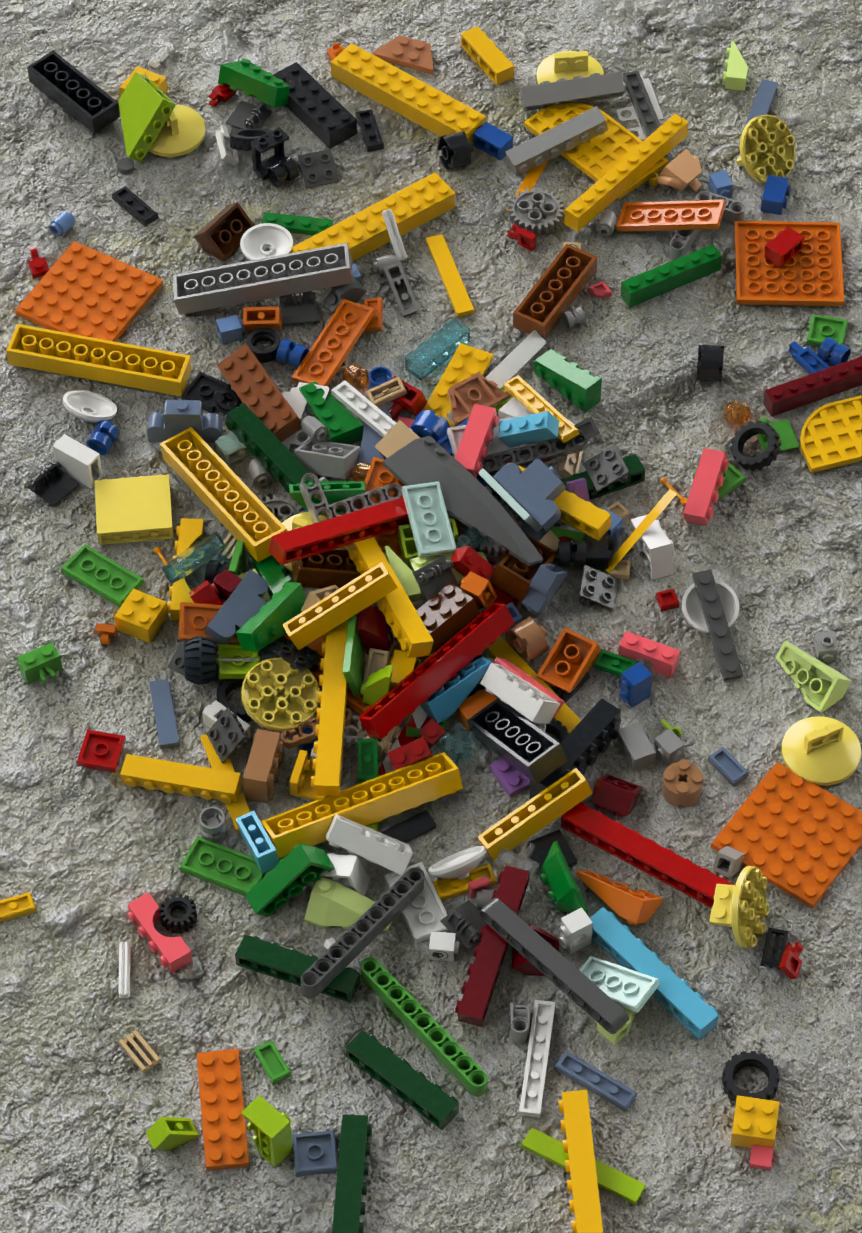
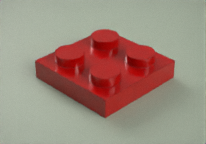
M87 729L77 759V766L116 773L126 737Z

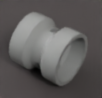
M576 307L573 311L562 313V319L567 329L573 328L576 324L582 325L586 323L585 314L581 307Z

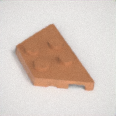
M399 35L372 53L386 62L433 75L430 43Z
M479 373L451 386L448 390L454 425L457 426L470 417L474 404L493 407L509 399L511 394L508 391L505 392L497 387L498 384L487 380L486 377Z

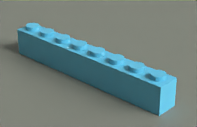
M603 907L590 917V920L593 922L592 939L620 966L659 979L660 985L652 996L699 1040L718 1025L719 1015L717 1010L705 1003L698 992L690 989L684 979H680L675 975L673 969L660 961L659 956L655 952H651L640 938H636L626 925H622L612 912H608Z

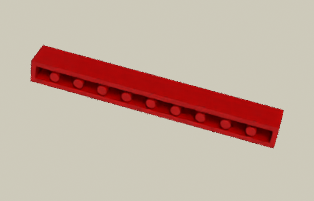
M401 497L276 534L271 537L268 551L280 565L398 530V526L410 524L404 498Z
M493 602L363 713L359 719L368 736L378 739L386 737L390 730L400 725L405 717L414 713L420 704L426 702L434 692L440 690L462 668L467 667L471 660L481 655L483 650L493 644L501 634L506 633L515 623L506 604Z
M583 802L578 803L561 816V828L710 908L714 904L716 884L733 885L724 877L717 876L707 868L692 863L690 859L675 854L673 850L658 845L654 840L647 839L637 831L628 829L619 821H613L602 812L589 808Z

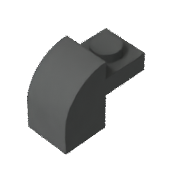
M354 279V283L331 287L333 290L323 302L334 313L343 299L357 303L367 291Z

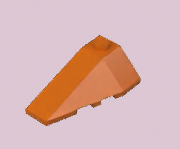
M589 870L576 872V875L620 917L627 919L626 922L631 925L638 926L640 923H647L663 903L664 898L646 890L628 889L629 884L611 883V878Z

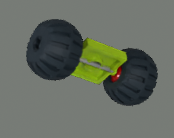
M203 636L193 637L187 640L184 645L185 679L198 685L213 681L216 678V662L219 665V679H244L249 670L259 662L270 658H281L273 653L272 650L289 640L284 637L278 638L260 649V656H258V651L242 650L240 644H218V656L216 658V643L212 639Z

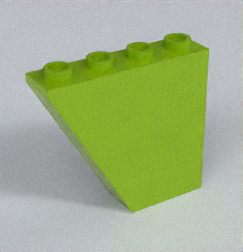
M135 72L118 102L127 157L141 163L176 104L148 77Z

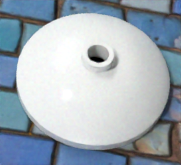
M263 223L249 228L243 234L240 247L243 255L251 261L291 253L293 238L284 227L272 223Z
M74 390L67 392L63 397L62 402L65 408L76 418L84 422L107 421L115 417L117 413V407L113 401L95 392Z
M714 579L730 628L739 614V600L729 585ZM693 583L684 593L682 612L686 621L693 628L709 633L695 584Z
M476 846L459 851L436 862L428 871L430 875L438 878L450 879L458 877V880L464 879L482 861L486 849L484 846Z

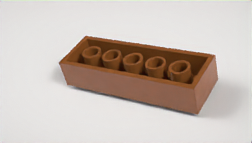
M566 244L513 312V327L528 334L536 330L545 340L562 318V313L568 310L597 272V257Z
M244 344L217 364L241 401L247 405L281 442L302 429L300 418L247 344Z

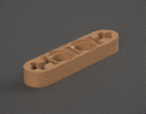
M346 707L345 717L347 718L345 719V727L349 726L353 721L352 711ZM317 717L303 722L305 723L303 725L300 724L298 727L283 730L281 732V741H284V747L294 748L317 739L315 727L319 725L320 720H317ZM305 728L313 730L311 734H304L302 731Z

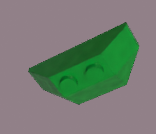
M364 481L320 482L329 505L365 493ZM305 482L306 486H313L312 482ZM300 483L296 485L289 484L290 497L308 511L299 488ZM317 498L311 499L314 504L320 503ZM337 509V510H336L337 513H340V512L343 511V510H341V509Z
M555 841L550 848L539 875L542 885H546L548 889V899L550 903H554L559 911L570 914L583 908L588 915V908L558 841Z

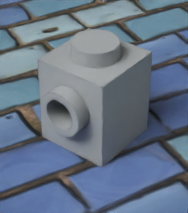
M834 631L815 633L814 649L816 659L825 663L837 661L838 646Z
M671 729L655 737L654 745L657 750V756L668 765L679 761L684 756L685 744Z
M729 846L724 847L717 852L712 870L731 878L740 871L745 853Z

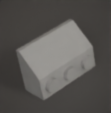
M309 439L294 450V456L310 473L319 477L346 479L353 474L361 447L324 440L315 442Z

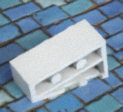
M647 515L630 519L632 533ZM655 519L636 542L639 552H644L647 558L644 560L645 565H650L651 567L650 576L652 580L674 574L673 541L668 539L665 530H662L659 520Z
M327 854L335 869L331 872L326 870L319 876L336 881L365 896L370 878L359 858L354 855ZM311 881L307 885L314 887L316 883Z

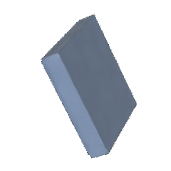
M334 1130L292 1134L296 1176L337 1172L338 1162Z

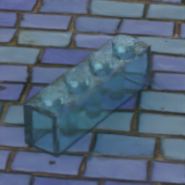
M455 318L446 322L439 331L434 332L428 340L422 342L416 350L406 356L405 370L422 381L450 358L460 343L466 344L470 341V328Z
M216 531L201 539L164 565L162 570L172 584L188 576L227 547Z

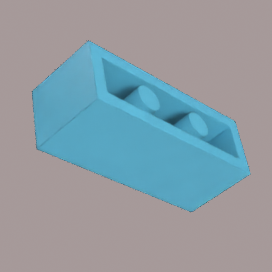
M549 411L502 420L499 424L498 438L508 447L558 438L559 421Z
M252 811L236 818L240 835L261 873L272 870L278 864L279 858L256 813Z

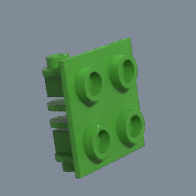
M765 417L759 419L762 423L767 422L779 435V440L781 441V446H779L780 452L799 448L788 419L771 423ZM757 434V439L764 452L768 445V436Z

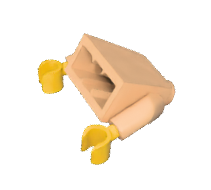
M688 149L682 150L681 154L676 153V158L664 167L659 177L657 173H652V178H648L649 185H668L680 191L690 186L697 192L703 186L697 179L702 173L699 158L691 155Z

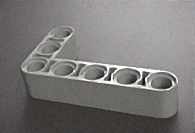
M700 191L694 201L725 200L726 206L721 221L734 224V221L744 220L745 206L739 201L708 191ZM700 229L677 230L670 241L669 257L671 260H676L687 254Z
M306 473L299 485L313 523L321 522L318 518L319 515H324L327 520L338 517L337 509L343 510L345 514L361 510L356 509L353 506L354 503L360 504L362 509L398 499L402 495V488L398 484L393 483L329 505L315 474ZM310 481L312 482L313 486L308 487L305 485L304 482ZM388 492L396 493L397 497H391ZM317 498L320 503L314 504L311 499ZM371 498H377L379 503L372 502Z

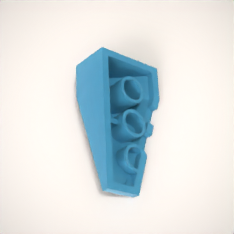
M481 657L469 663L467 667L460 670L461 672L456 673L454 678L448 680L440 690L434 692L426 702L420 704L421 708L430 719L433 718L437 723L446 721L483 678L492 661Z

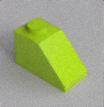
M387 665L370 674L366 683H362L360 694L363 695V703L374 705L390 691L393 665Z
M160 1117L146 1132L154 1150H171L199 1136L190 1118Z

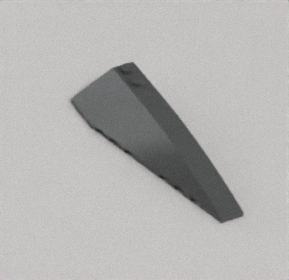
M426 436L415 439L383 460L382 465L405 486L439 481L449 515L471 529L477 528L480 530V535L485 538L489 536L495 540L494 544L498 547L509 549V554L526 565L530 566L543 562L542 556L501 504L432 437Z

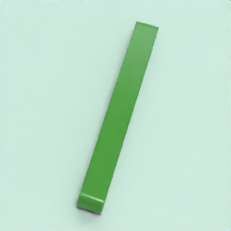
M373 957L363 959L360 964L361 978L472 1095L477 1097L484 1095L487 1092L488 1078L479 1065L378 960ZM440 1039L441 1041L435 1042L433 1040ZM448 1053H454L455 1055H453V1056H448V1055H446V1054H448ZM462 1067H467L468 1069H467V1070H461L460 1068H462ZM479 1081L482 1082V1084L476 1085L474 1084V1082Z

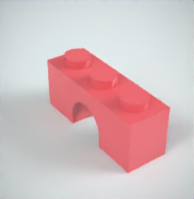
M626 631L619 644L618 655L637 662L639 659H645L653 665L654 672L672 678L679 665L680 650Z

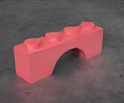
M149 892L127 904L129 911L127 916L132 924L136 923L140 936L143 939L146 938L151 951L159 955V961L163 968L167 967L172 974L192 962L191 950L181 936L166 937L156 931L155 925L160 919V910Z

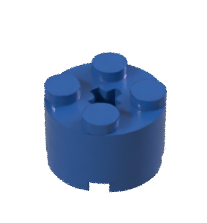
M423 410L417 415L410 429L420 438L430 436L438 442L447 435V428H450V425L443 416H436V412Z

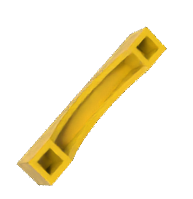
M181 518L180 526H177L176 535L179 537L178 541L175 540L177 556H173L175 571H171L173 586L169 587L171 602L168 601L167 613H171V621H179L181 602L194 603L188 594L191 590L185 581V571L191 557L203 546L205 533L204 519Z

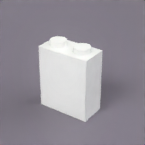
M65 434L55 441L53 445L55 463L59 462L62 468L60 470L92 489L95 486L94 480H100L103 477L100 454Z

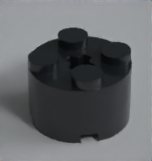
M464 131L447 134L438 138L437 147L442 153L439 157L445 169H455L471 164V153H473L474 148L472 143L468 142Z
M699 345L696 380L722 382L724 346Z

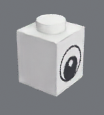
M431 931L429 959L454 961V955L459 953V942L456 941V933Z

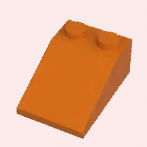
M564 627L536 677L571 693L585 674L593 667L601 652L599 644Z

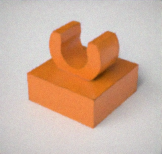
M339 42L333 43L332 48L327 49L330 61L344 50V46H339Z
M96 623L95 631L98 636H101L100 642H102V645H110L111 637L117 638L118 635L116 625Z

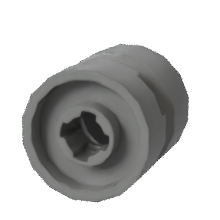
M218 807L203 809L199 815L201 837L214 843H219L225 838L227 833L224 813Z

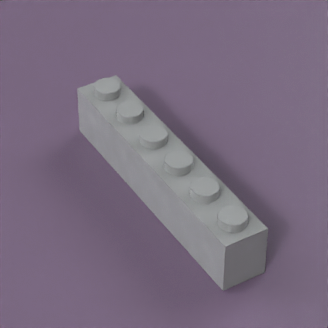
M615 70L603 75L594 73L590 77L584 78L583 76H576L572 80L562 78L552 83L544 81L540 85L525 84L520 89L523 112L544 109L561 103H582L620 97L625 93L622 72Z
M596 106L506 151L507 161L516 176L526 173L528 170L540 166L544 162L556 158L560 154L572 150L574 147L608 131L606 119Z

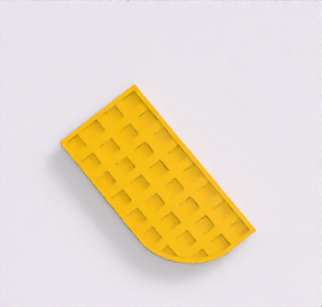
M581 103L551 105L524 121V127L535 136H538L594 107ZM602 110L600 112L606 119L608 131L574 147L572 150L560 154L595 182L643 142ZM663 157L617 199L620 200L646 182L648 178L652 177V173H658L669 164V161Z
M862 395L825 404L815 410L805 421L800 436V450L811 473L862 461Z

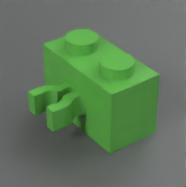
M53 642L17 657L19 671L27 684L41 679L42 684L45 685L47 684L45 676L52 677L54 681L56 680L54 672L62 669L61 657Z

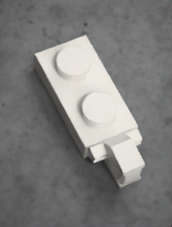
M221 124L215 130L221 159L235 166L239 162L237 151L230 148V136L227 126Z

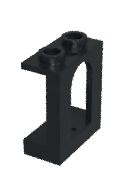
M280 127L251 141L253 171L262 181L268 178L267 167L279 163L280 160L286 158L284 141L290 138ZM274 147V155L261 161V153Z

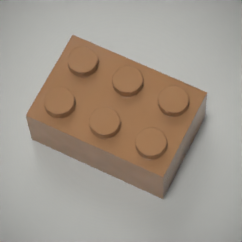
M261 729L256 731L243 776L246 800L269 803L270 796H274V782L279 779L280 768L278 767L279 764H283L285 753L282 752L284 741H281V735L278 732Z

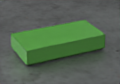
M272 1040L253 1049L272 1085L292 1076L291 1071Z

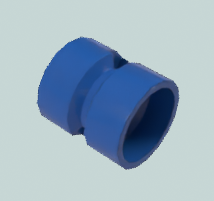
M827 337L822 342L817 355L823 361H830V364L835 366L848 361L851 348L843 344L838 345L836 340Z
M284 339L278 347L276 359L285 364L290 362L291 366L298 368L309 352V348L301 344L296 345L294 341Z
M386 367L373 368L369 373V390L392 380L391 371Z
M99 421L86 442L88 448L100 455H106L112 443L116 440L119 430L109 421Z

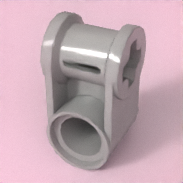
M510 1002V1036L515 1043H524L529 1038L531 1003L527 1005H514V1002Z

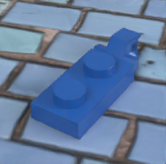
M795 341L789 344L788 351L792 355L791 357L809 374L830 367L809 347L802 348Z

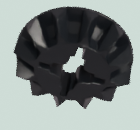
M228 388L218 390L212 399L213 406L216 407L217 412L223 413L224 416L241 405V399L237 393ZM224 399L227 402H231L229 404V407L227 406V404H223Z

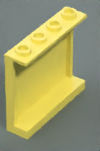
M169 474L94 480L99 545L174 539Z

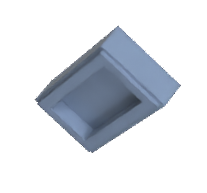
M724 747L708 756V761L733 787L749 776V772Z

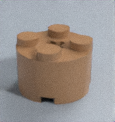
M531 617L524 619L506 632L508 644L510 646L513 645L516 650L515 652L526 663L550 649L545 637L547 636L546 629L543 626H538Z
M686 759L669 765L663 774L662 793L664 799L676 807L678 805L690 807L696 804L702 793L703 774L701 770Z

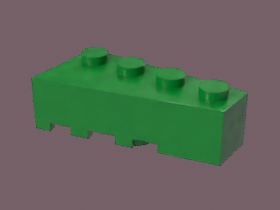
M248 59L221 64L218 84H228L230 89L235 91L237 89L243 90L244 95L257 97L258 101L272 107L287 105L290 86L284 83L282 79L274 77L272 73L264 71L260 66H256Z
M551 349L535 360V374L539 378L544 379L550 387L559 391L564 398L569 399L575 407L580 408L583 412H587L601 401L602 377L598 375L594 377L591 375V371L579 369L578 364L575 362L569 363L566 357Z
M316 381L299 387V391L307 402L305 410L308 415L315 417L327 427L325 441L350 445L362 440L364 424L329 393L324 400L325 392L321 388H316L314 384L319 385Z
M249 554L251 561L248 564L251 570L256 569L257 573L267 581V592L270 599H272L271 597L275 592H279L283 588L282 585L285 582H292L290 576L286 574L283 565H280L273 555L257 562Z
M285 582L282 585L283 588L279 592L274 593L271 597L272 599L259 609L255 617L252 616L236 632L242 650L257 652L287 634L283 624L302 613L301 609L306 600L301 583Z
M300 843L285 858L281 859L271 871L267 872L259 883L252 886L245 896L255 914L269 917L287 904L290 896L301 894L304 891L303 887L311 881L316 883L321 879L319 875L326 870L331 872L335 867L325 850Z

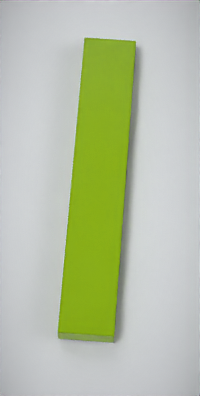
M534 1128L530 1129L521 1148L565 1169V1160L569 1159L568 1153H564L562 1142ZM595 1159L598 1186L636 1205L646 1188V1184Z

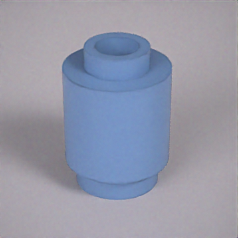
M63 211L51 222L49 229L55 236L64 235L75 225V218L70 212Z

